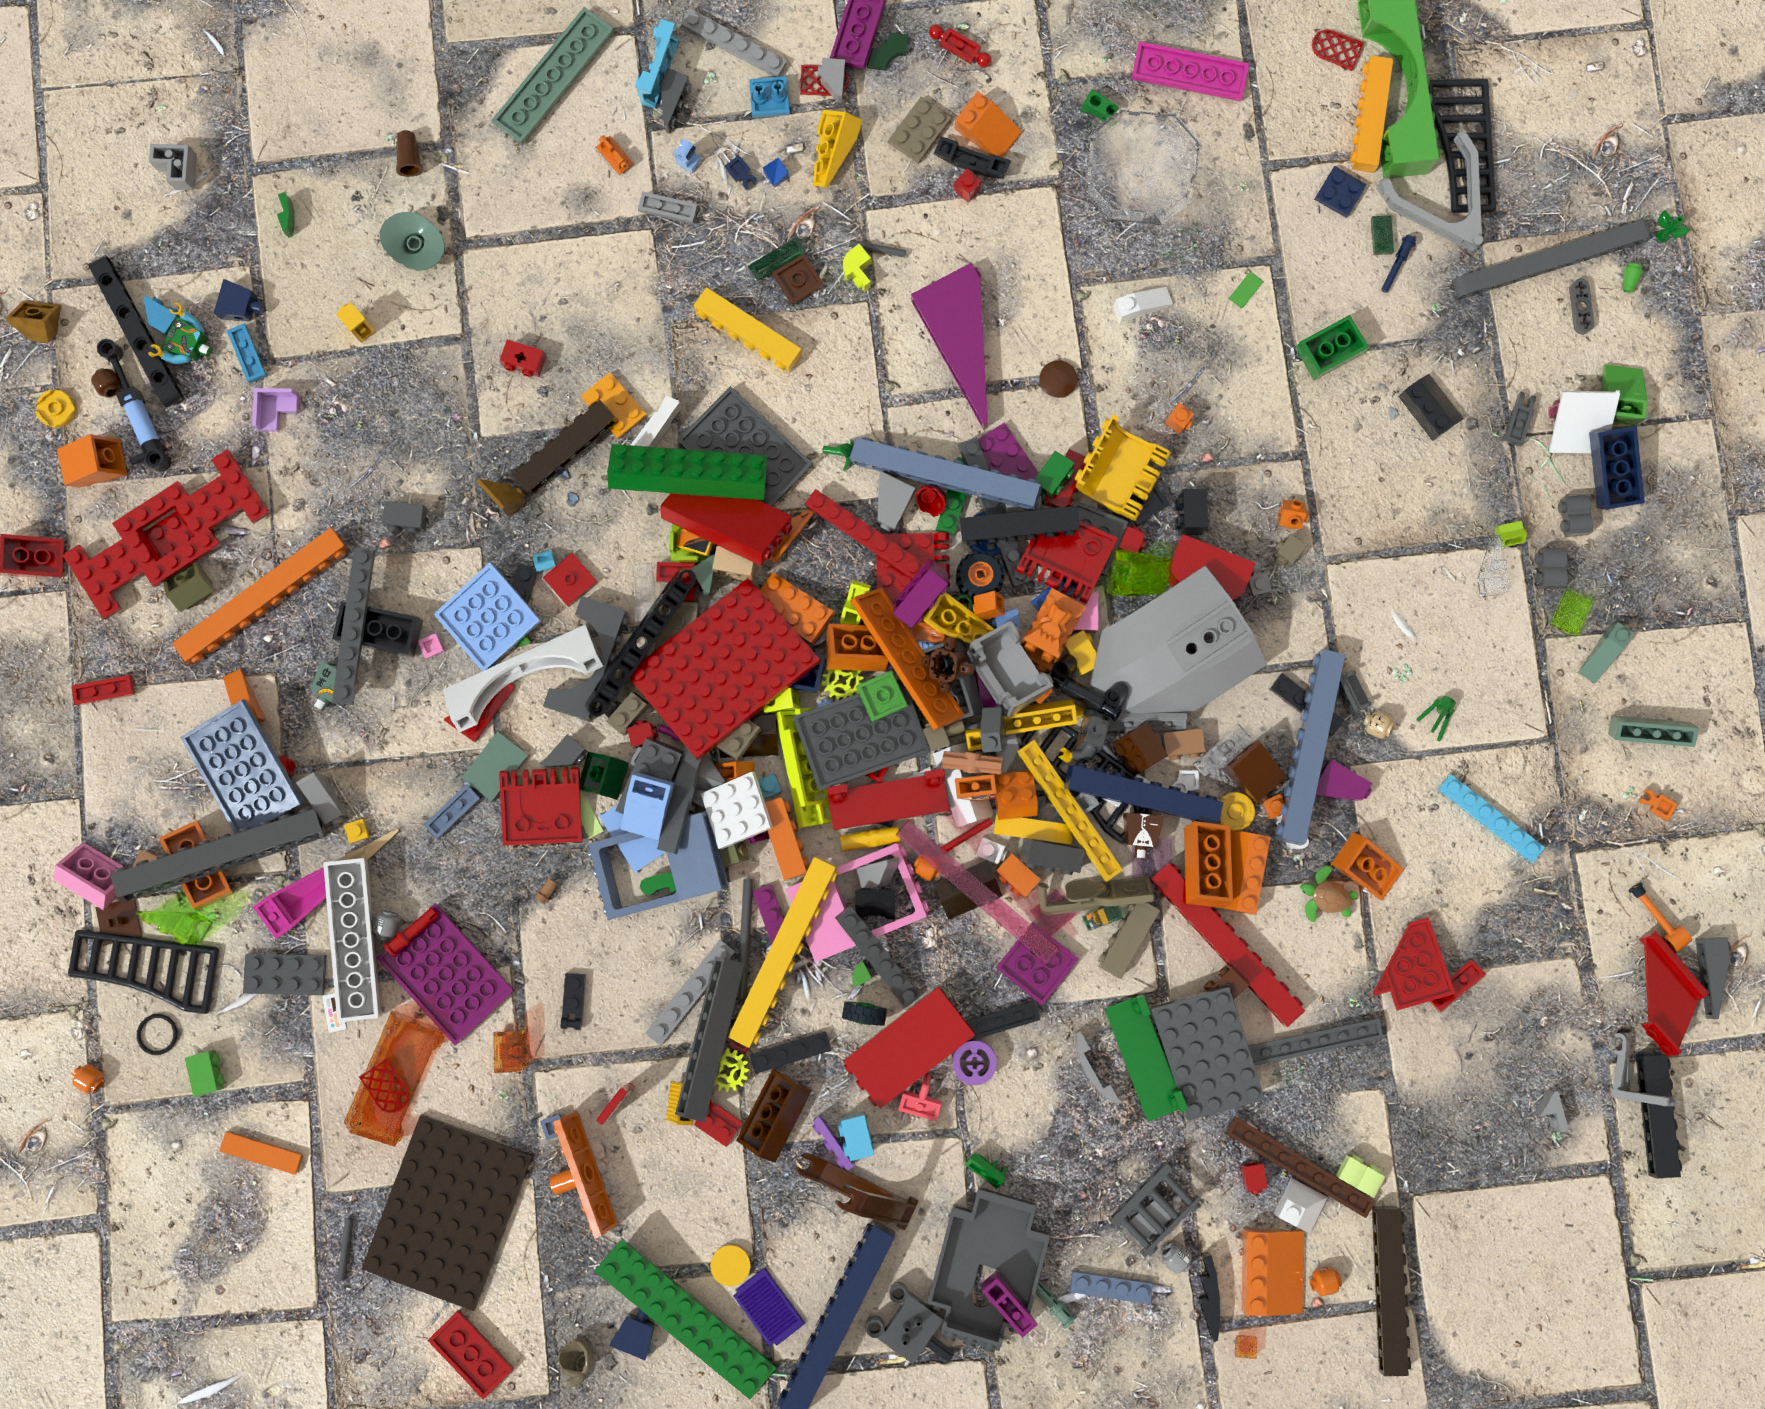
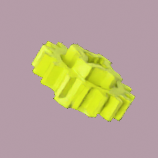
M825 668L828 674H822V677L826 679V681L822 682V685L827 686L824 689L825 693L830 691V699L836 696V701H839L840 698L844 699L853 696L854 693L859 694L856 686L861 684L859 681L864 680V677L858 676L862 671L850 670L849 673H845L841 670ZM834 672L835 680L830 683V677ZM840 677H842L843 679L847 678L846 685H843L842 683L837 684L840 682ZM856 678V684L854 688L851 689V681H853ZM834 690H844L845 694L837 693Z
M727 1048L726 1053L721 1057L719 1074L714 1086L719 1085V1091L723 1087H725L726 1092L730 1091V1087L736 1091L738 1090L737 1084L743 1086L742 1079L747 1080L749 1078L745 1075V1072L750 1071L749 1068H745L749 1061H743L744 1054L738 1056L737 1049L731 1053L730 1048ZM728 1057H733L738 1062L734 1063L730 1061ZM726 1065L727 1067L736 1066V1068H734L730 1072V1075L729 1073H720L724 1071V1069H726ZM741 1069L740 1077L737 1079V1070ZM722 1077L726 1079L728 1083H724L720 1081L718 1078Z

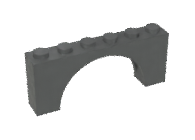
M581 596L575 615L590 623L596 630L601 643L600 659L603 667L595 670L587 681L577 687L563 690L549 688L543 707L591 722V719H595V716H592L586 710V701L616 658L617 653H615L617 645L620 646L623 635L621 633L623 627L626 628L628 625L629 616H627L626 610ZM594 702L591 705L592 711L598 710V708H596L597 702Z

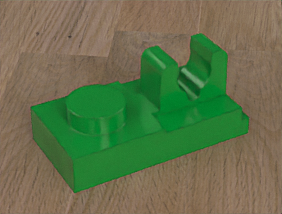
M973 1153L964 1164L996 1189L1006 1180L1004 1177L1007 1168L1004 1167L1001 1171H998L996 1168L998 1161L990 1164L982 1155Z

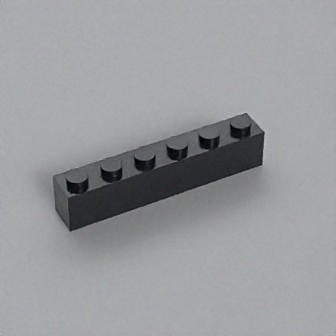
M1077 506L960 518L962 542L967 543V546H977L979 542L986 541V544H996L998 540L1006 539V542H1016L1017 538L1024 537L1025 540H1035L1037 536L1045 535V538H1055L1056 534L1063 533L1064 536H1075L1076 532H1080Z
M1660 1053L1635 1055L1639 1092L1672 1097L1673 1082L1669 1075L1671 1063L1667 1055ZM1641 1102L1648 1175L1656 1179L1681 1177L1682 1163L1678 1155L1680 1144L1676 1137L1678 1125L1676 1119H1674L1673 1111L1675 1106H1662Z

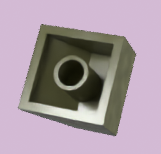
M198 560L163 582L166 597L180 612L190 609L197 601L209 597L214 591L212 582Z

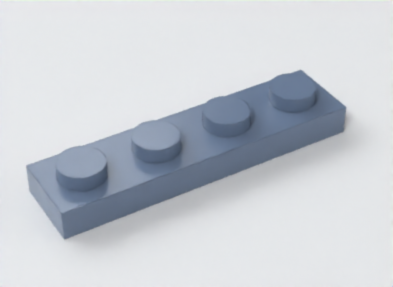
M1072 1270L1070 1292L1151 1304L1153 1283Z

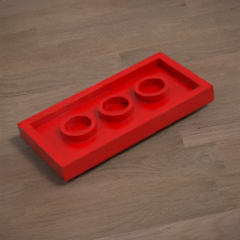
M459 1309L427 1340L483 1400L514 1369Z

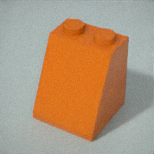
M89 434L57 449L64 486L80 488L128 476L120 439Z

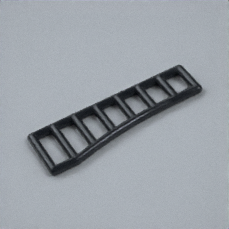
M1487 79L1430 80L1428 89L1429 93L1432 94L1431 109L1435 113V125L1446 158L1451 211L1453 213H1468V205H1459L1458 195H1467V187H1457L1456 177H1467L1466 169H1455L1454 159L1465 158L1460 151H1452L1449 141H1454L1453 139L1457 136V133H1447L1443 123L1483 122L1484 132L1467 133L1471 140H1484L1485 150H1478V158L1486 159V168H1479V176H1487V186L1480 187V194H1488V205H1481V212L1496 211L1489 81ZM1481 87L1482 97L1434 98L1433 88ZM1482 104L1483 114L1440 115L1436 105Z
M1069 725L1053 727L1040 745V749L1045 753L1059 732L1063 730L1071 736L1064 745V748L1070 751L1077 742L1079 732ZM1037 730L1026 732L1021 738L1022 746L1019 747L1022 748L1028 744ZM1103 749L1096 754L1102 758V761L1097 766L1098 768L1106 769L1110 764L1118 770V773L1125 774V776L1132 779L1133 775L1126 766ZM1060 751L1054 761L1049 760V762L1065 783L1067 774L1059 768L1063 762L1058 757L1063 755ZM1078 760L1076 763L1085 764L1087 760ZM1099 798L1097 801L1100 804L1093 808L1090 813L1105 833L1119 843L1124 844L1125 832L1120 834L1112 827L1128 804L1121 803L1109 819L1105 821L1099 811L1106 801ZM1140 808L1137 814H1146L1148 809Z
M76 930L68 975L75 978L91 979L130 987L150 994L185 1012L207 1014L210 1010L219 948ZM82 938L94 939L88 971L77 970ZM102 941L113 942L108 974L97 972ZM121 943L132 944L127 978L116 976ZM141 946L152 947L146 984L135 981ZM160 948L171 949L164 992L154 988ZM180 950L191 952L183 1002L172 996ZM199 953L210 954L202 1006L191 1004Z

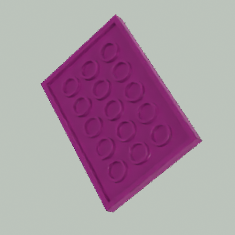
M434 903L431 907L440 916L411 940V945L405 946L399 951L396 958L392 957L385 949L376 959L456 1046L506 1000L515 989L437 903Z

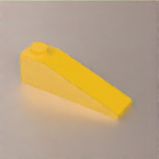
M822 111L817 129V135L820 136L819 144L816 145L818 160L814 165V186L828 187L855 143L861 129L862 119L847 112Z
M946 592L943 595L939 594L935 599V605L930 610L927 609L924 612L923 621L936 631L967 643H971L994 630L993 627Z

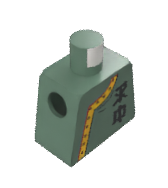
M321 661L311 686V691L319 695L314 706L324 711L329 701L332 702L337 668Z

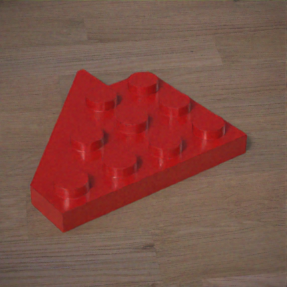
M1429 917L1408 924L1373 992V997L1390 992L1396 1011L1456 994Z

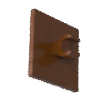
M135 900L126 903L122 901L111 903L104 910L95 907L100 932L142 937ZM102 941V944L105 946L113 944V942Z

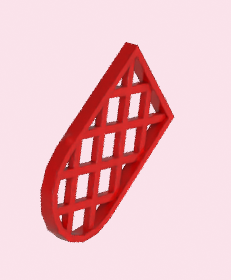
M1326 29L1316 33L1311 46L1313 52L1319 58L1352 71L1364 43L1336 31ZM1325 33L1326 38L1320 40L1319 35ZM1336 37L1338 43L1332 44L1330 39ZM1328 40L1330 46L1324 48L1322 42ZM1349 42L1350 48L1344 49L1343 43ZM1316 44H1320L1321 49L1318 51L1315 49L1314 46ZM1340 45L1342 51L1336 53L1334 47ZM1360 47L1358 53H1356L1355 48ZM1332 49L1333 54L1327 56L1325 50ZM1352 50L1354 56L1348 58L1346 52ZM1343 53L1346 59L1340 61L1338 55ZM1355 58L1353 65H1351L1350 60Z
M801 65L800 95L831 96L818 81L821 77L815 78L812 75L815 70L818 71V65ZM803 70L807 73L805 77H803ZM846 71L844 81L847 79V84L844 82L845 88L843 93L849 86V76ZM809 76L814 80L810 84L805 81ZM815 82L820 86L816 91L811 87Z
M387 1058L358 1076L374 1099L375 1104L382 1111L395 1113L406 1106L408 1101L406 1085L402 1082ZM384 1063L383 1069L377 1068ZM387 1063L392 1071L386 1070ZM372 1071L371 1077H365V1075ZM375 1071L382 1072L381 1079L373 1078ZM385 1072L392 1073L391 1080L383 1079ZM394 1075H396L400 1082L393 1081ZM363 1079L370 1080L368 1086ZM372 1080L380 1082L378 1089L371 1088ZM382 1082L390 1083L388 1090L381 1089ZM392 1084L399 1085L398 1092L391 1091ZM402 1086L404 1087L406 1093H401ZM370 1090L377 1091L376 1098ZM380 1092L387 1093L386 1100L378 1099ZM396 1094V1101H388L389 1095ZM400 1095L406 1096L404 1103L398 1102ZM378 1102L385 1103L384 1108ZM387 1103L395 1104L394 1109L387 1110Z

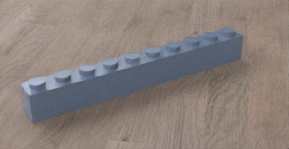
M868 437L855 439L849 458L851 463L856 466L879 472L882 471L887 474L936 485L1031 511L1036 510L1042 492L1041 484H1038L1039 482L1033 479H1027L1026 481L1014 474L1002 475L1000 471L994 469L986 471L978 465L967 466L958 460H953V462L947 461L946 458L939 455L931 457L923 451L911 452L906 447H892L891 444L883 441L876 443Z
M1322 649L1313 657L1312 665L1315 666L1308 679L1310 689L1306 692L1304 702H1307L1306 708L1302 710L1300 717L1302 726L1298 729L1296 735L1298 745L1293 750L1292 758H1294V763L1288 772L1290 782L1285 787L1284 796H1286V800L1280 809L1282 819L1276 828L1277 840L1299 846L1306 843L1345 654Z

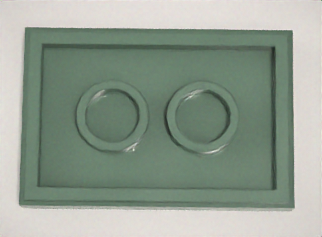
M497 732L461 778L493 802L500 794L499 772L508 770L511 780V770L518 771L529 755L500 732Z

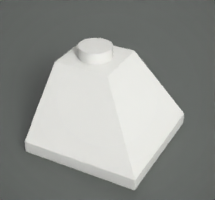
M1291 1178L1273 1214L1295 1227L1311 1233L1328 1197Z

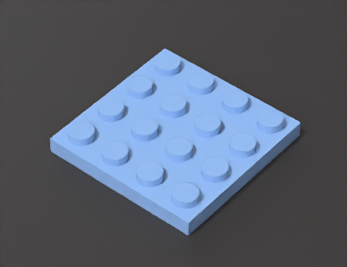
M491 562L434 613L436 618L482 671L491 668L542 621Z

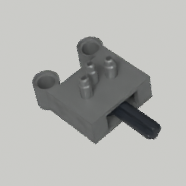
M894 1282L889 1291L890 1299L893 1303L901 1304L886 1327H884L883 1319L880 1316H870L866 1322L867 1334L872 1338H878L911 1364H914L925 1346L949 1362L954 1356V1351L933 1336L942 1323L943 1316L908 1291L904 1283ZM900 1288L904 1291V1294L901 1297H896L893 1295V1291ZM877 1322L881 1327L879 1330L873 1331L869 1327L870 1324Z

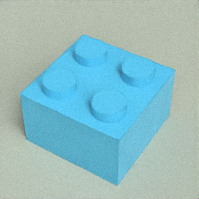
M865 1111L841 1117L838 1128L840 1136H844L846 1141L843 1142L845 1157L849 1156L850 1161L874 1156V1147Z

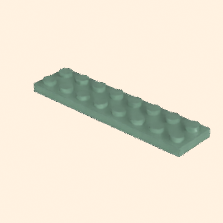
M583 7L491 120L492 123L523 145L615 32L614 28Z

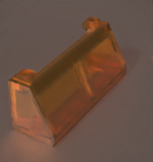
M391 1010L366 1071L387 1058L402 1082L406 1085L408 1101L405 1107L395 1113L382 1111L375 1104L374 1099L361 1081L344 1120V1124L350 1133L396 1147L397 1142L401 1141L404 1134L401 1123L432 1050H436L437 1047L440 1048L443 1043L444 1036L440 1029ZM384 1063L377 1068L383 1069ZM387 1063L386 1070L392 1071ZM372 1071L365 1075V1077H371ZM375 1071L373 1078L381 1079L382 1072ZM385 1072L383 1079L391 1080L392 1073ZM394 1075L393 1081L400 1082L396 1075ZM363 1079L368 1086L370 1080ZM372 1080L371 1088L378 1089L380 1082ZM382 1082L381 1089L388 1090L390 1083ZM392 1084L391 1091L398 1092L399 1085ZM402 1086L401 1093H406L404 1087ZM370 1090L376 1098L377 1091ZM380 1092L378 1099L386 1100L387 1093ZM390 1094L388 1101H396L397 1095ZM400 1095L398 1102L404 1103L406 1096ZM378 1102L384 1108L385 1103ZM387 1103L386 1109L393 1110L395 1104Z

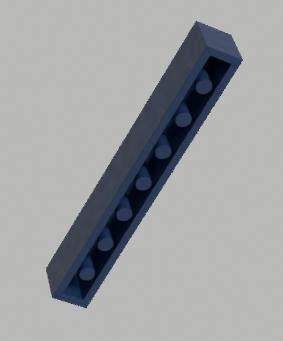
M1076 763L1068 768L1064 789L1188 820L1219 824L1224 802L1217 801L1218 797L1206 795V798L1200 797L1199 793L1188 790L1187 793L1180 792L1181 788L1169 786L1168 789L1162 787V783L1151 781L1148 784L1144 783L1142 778L1132 776V779L1124 778L1125 774L1113 772V775L1106 773V769L1095 767L1094 770L1087 769V765L1082 763Z

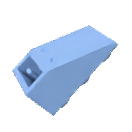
M639 772L632 774L621 830L659 840L675 783Z

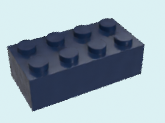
M1621 426L1589 432L1597 508L1608 510L1645 503L1637 426Z

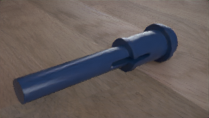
M1406 235L1402 238V244L1395 255L1396 260L1381 288L1382 292L1388 293L1403 261L1407 260L1412 247L1416 245L1415 237Z

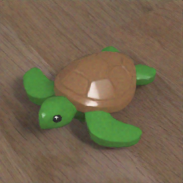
M1330 866L1322 867L1316 872L1315 881L1317 886L1311 883L1300 885V889L1304 894L1313 896V899L1305 905L1306 916L1311 922H1316L1317 908L1326 913L1341 911L1343 916L1351 917V910L1349 909L1352 904L1351 900H1354L1358 894L1355 891L1347 893L1340 884L1334 881H1326L1327 876L1333 869Z

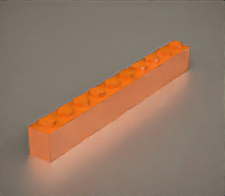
M330 527L182 635L172 645L185 662L189 664L201 662L204 659L203 656L209 652L216 651L222 642L232 639L240 629L250 626L251 621L256 617L259 618L265 615L267 609L271 606L280 604L286 595L295 593L301 584L310 582L319 571L328 569L331 565L330 563L334 560L343 558L349 550L348 546L337 531Z

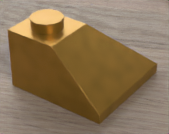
M22 301L6 317V320L30 341L47 343L57 334L61 306L60 304Z
M483 479L476 481L509 518L526 504V501L523 499L525 494L518 487L514 489L510 484Z

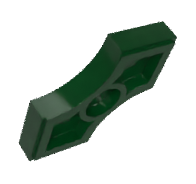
M890 32L887 41L883 45L872 48L867 69L886 71L892 59L898 56H905L907 53L908 34Z

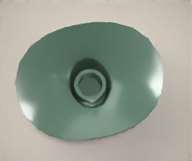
M413 212L397 213L389 217L381 226L379 232L380 242L388 255L400 265L408 269L421 271L435 267L442 260L445 253L444 239L438 229L421 215Z

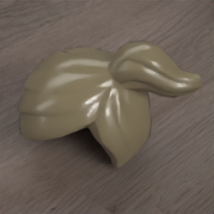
M575 1339L565 1345L558 1356V1363L562 1369V1374L570 1377L567 1381L568 1390L573 1386L582 1384L586 1377L585 1373L593 1365L592 1349L581 1339Z

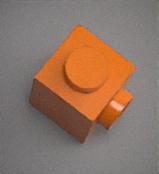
M1178 403L1164 424L1178 434H1181L1184 429L1188 430L1193 424L1192 417L1195 413L1181 403Z
M996 591L974 596L973 611L975 615L983 620L1005 615L1004 597Z

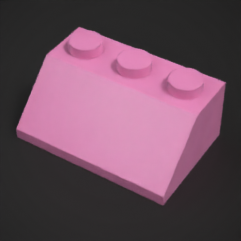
M82 842L55 865L54 880L104 910L117 898L110 874L115 873L116 869L124 866Z

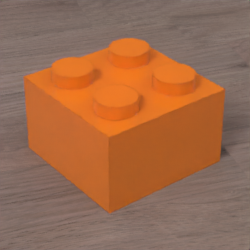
M1030 770L994 774L998 820L1037 816L1038 801L1034 778Z

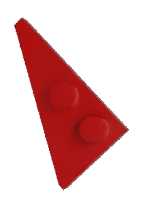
M509 684L499 691L483 710L478 724L461 733L473 742H476L516 687ZM450 715L446 717L444 721L457 730L451 721Z

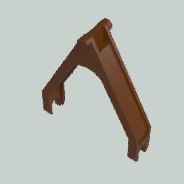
M803 1153L801 1157L810 1160V1166L807 1169H801L796 1166L795 1169L801 1176L819 1182L851 1198L847 1203L836 1200L835 1204L839 1208L860 1217L895 1223L898 1228L906 1229L918 1204V1199L910 1196L909 1200H906L825 1159L810 1153Z

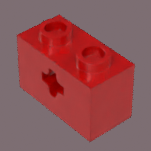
M507 339L499 361L504 366V369L511 372L517 370L522 372L524 376L532 378L533 376H540L546 355L543 350Z

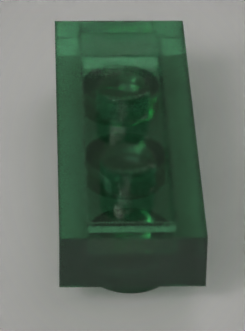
M795 237L747 267L755 279L759 281L806 251L804 246Z

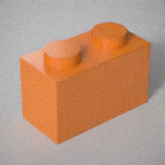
M1012 853L995 870L997 873L996 878L1003 884L1007 882L1011 885L1012 888L1010 890L1017 897L1022 895L1025 898L1041 881L1038 876L1028 867H1025Z

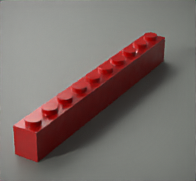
M1164 864L1149 878L1150 881L1228 966L1232 964L1249 980L1248 988L1283 1026L1289 1027L1305 1012L1301 1007L1303 1003L1296 996L1292 997L1288 993L1290 989L1282 981L1279 983L1274 977L1276 975L1275 972L1268 966L1264 967L1261 963L1262 958L1256 952L1252 953L1247 948L1249 946L1242 937L1238 938L1233 933L1235 929L1228 922L1224 923L1220 919L1222 915L1214 907L1211 909L1208 906L1186 904L1185 880L1179 874L1181 873L1180 869L1175 864Z

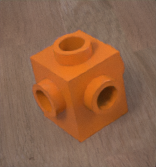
M1283 499L1278 513L1279 526L1289 529H1302L1304 522L1307 523L1309 511H1306V503L1298 500L1290 501Z

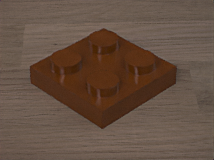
M805 254L800 255L772 272L774 279L792 306L824 287V283Z

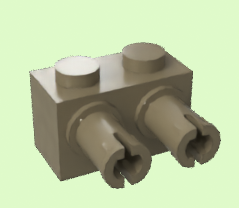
M962 720L935 731L929 723L925 725L923 733L930 750V755L950 746L948 739L964 733L965 728Z

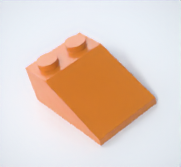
M979 91L976 92L955 119L954 129L991 156L994 154L1003 157L1022 133L993 101Z
M1354 832L1331 863L1342 874L1381 901L1404 870L1403 867L1371 841Z

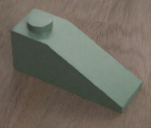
M1619 622L1609 625L1578 673L1592 683H1596L1624 650L1634 632Z

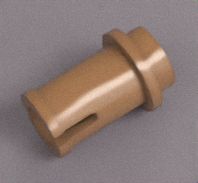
M547 878L540 891H536L537 895L535 898L544 904L546 901L549 902L548 898L558 884Z

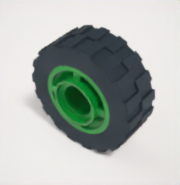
M844 1002L843 1019L864 1025L885 1026L886 1008L865 1002Z

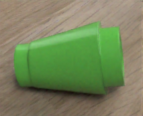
M1627 263V266L1624 268L1622 291L1634 293L1644 272L1641 264Z

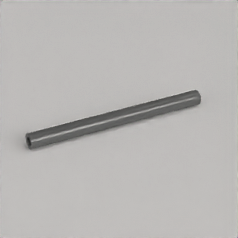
M743 879L739 962L745 963L737 998H747L753 879Z

